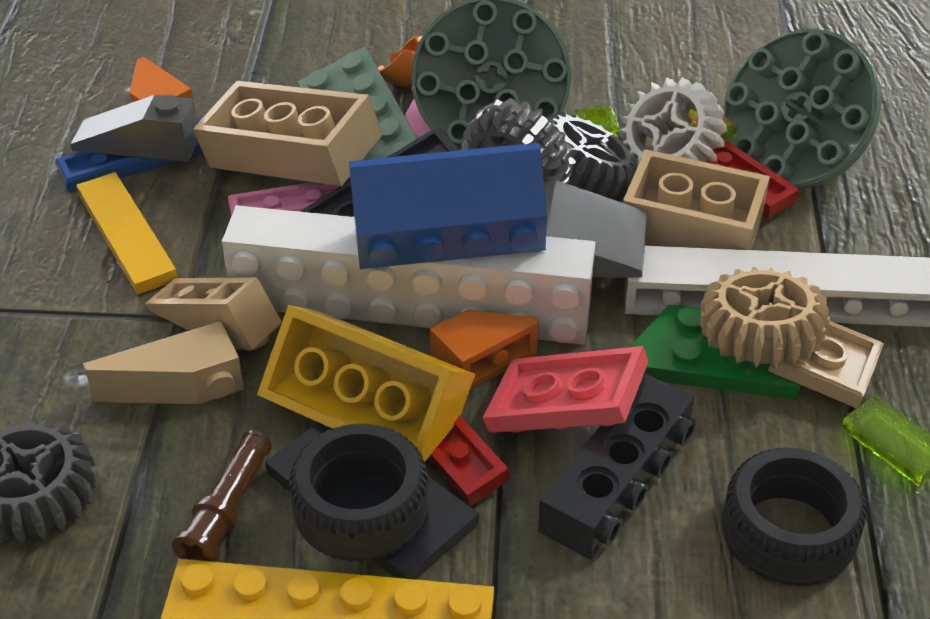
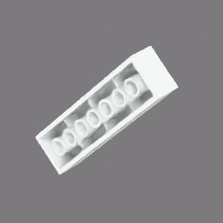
M238 205L235 206L222 239L227 278L257 277L276 312L286 313L288 305L318 310L338 319L432 328L443 320L450 319L466 310H477L533 317L538 321V340L585 345L595 241L546 236V250L360 269L354 217Z

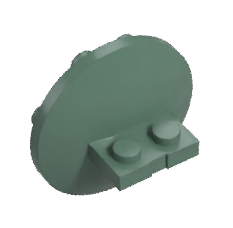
M466 0L443 12L425 31L414 55L411 81L415 103L429 129L431 130L439 126L455 146L462 150L461 146L464 142L463 133L466 131L467 125L472 121V117L480 109H483L486 105L488 106L497 99L505 102L512 98L517 104L527 101L530 109L533 111L542 108V116L548 118L550 114L559 115V113H563L570 91L571 71L568 54L562 39L552 24L538 11L516 0Z
M802 29L779 35L754 50L732 79L726 91L723 107L725 117L722 120L726 124L727 132L724 133L725 140L799 190L827 183L849 169L864 153L874 136L880 118L882 101L881 87L875 68L868 57L854 43L837 33L821 29Z

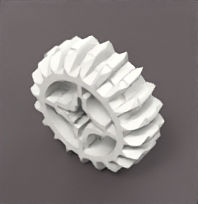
M667 77L663 87L660 88L658 84L651 82V92L645 94L637 91L639 101L636 104L626 103L630 114L619 117L623 129L616 132L617 139L624 141L622 142L623 145L631 149L629 153L637 158V166L646 149V137L653 139L651 144L654 147L653 151L702 162L707 160L717 161V155L713 149L725 147L724 140L720 136L727 132L726 124L722 120L725 117L724 110L717 103L718 100L714 94L707 91L698 82L691 84L689 80L682 77L676 84L673 79ZM690 109L698 112L697 127H692L689 124L691 120L688 117Z

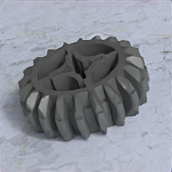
M512 98L505 102L497 99L488 106L486 105L483 109H480L472 117V121L467 125L466 131L463 133L464 142L461 146L463 150L539 143L543 180H557L568 184L575 164V160L571 157L574 147L564 142L567 133L557 131L554 127L556 119L548 121L542 116V108L533 111L530 109L527 101L517 104Z
M559 113V115L550 114L546 119L548 121L556 119L554 127L557 131L566 132L564 142L574 147L571 157L575 160V164L568 184L620 202L622 197L626 195L638 167L637 158L629 153L631 149L626 148L622 143L624 141L618 140L614 133L604 130L602 125L597 126L591 123L589 119L582 120L577 115L570 117L566 113Z
M28 417L21 426L15 427L8 421L6 430L0 432V542L2 544L13 535L22 545L28 536L37 534L45 541L47 530L55 527L64 531L65 519H81V506L91 503L92 489L96 487L97 480L93 454L89 451L80 433H73L67 423L56 427L50 418H47L39 425H36Z

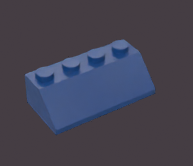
M539 143L349 161L354 225L360 269L546 250L547 210Z

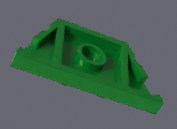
M669 304L630 346L644 347L649 361L644 373L661 382L791 400L798 399L800 384L769 372L770 364L760 363L755 367L754 362L746 360L737 363L735 356H720L719 348L709 346L708 337L702 335L700 308Z

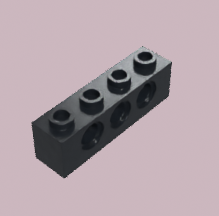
M644 373L625 423L611 426L600 425L540 499L538 532L589 560L593 558L602 544L611 545L621 529L624 515L629 509L636 511L640 507L646 496L648 483L654 476L657 478L663 476L671 462L673 450L678 444L685 446L691 438L696 426V420L691 418L695 397Z

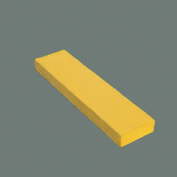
M116 172L76 185L80 199L137 295L167 285L173 279L178 278L175 266Z

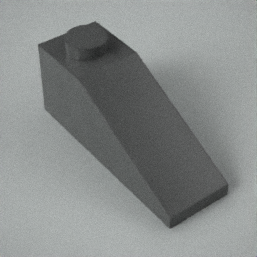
M152 95L84 119L70 144L72 151L189 162L198 142L193 128L198 124L194 98L176 97L174 95Z

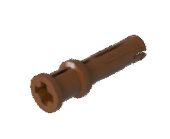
M248 430L243 434L241 442L210 495L196 501L191 510L193 517L185 531L177 533L174 538L172 549L180 559L216 561L218 557L217 547L224 535L233 531L237 523L235 510L266 455L272 449V442L267 436L263 439L259 448H257L255 445L262 433L256 430Z

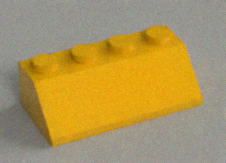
M288 305L257 395L330 428L362 423L393 429L395 432H399L402 436L407 437L418 448L425 462L454 427V422L458 416H461L475 374L321 311Z

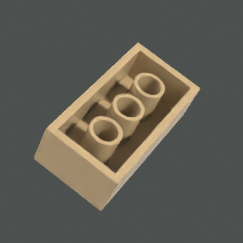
M236 81L193 128L210 168L335 186H343L350 177L349 161L363 160L383 135L370 96L367 94Z

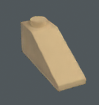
M257 277L175 278L145 303L150 312L188 331L221 321L234 348L246 351H253L265 345L270 338L269 334L282 323Z
M221 321L83 363L94 402L202 404L244 390L239 357Z

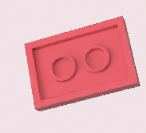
M644 347L512 359L483 416L488 432L510 431L519 433L525 430L550 428L560 430L577 426H611L625 423L649 362Z

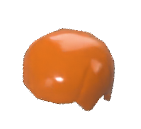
M422 35L411 38L399 53H391L390 58L392 62L388 66L380 65L377 68L383 79L397 88L412 87V64Z

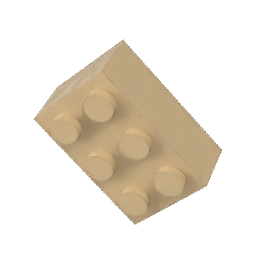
M645 149L623 203L647 211L648 220L645 246L752 250L763 215L770 176Z

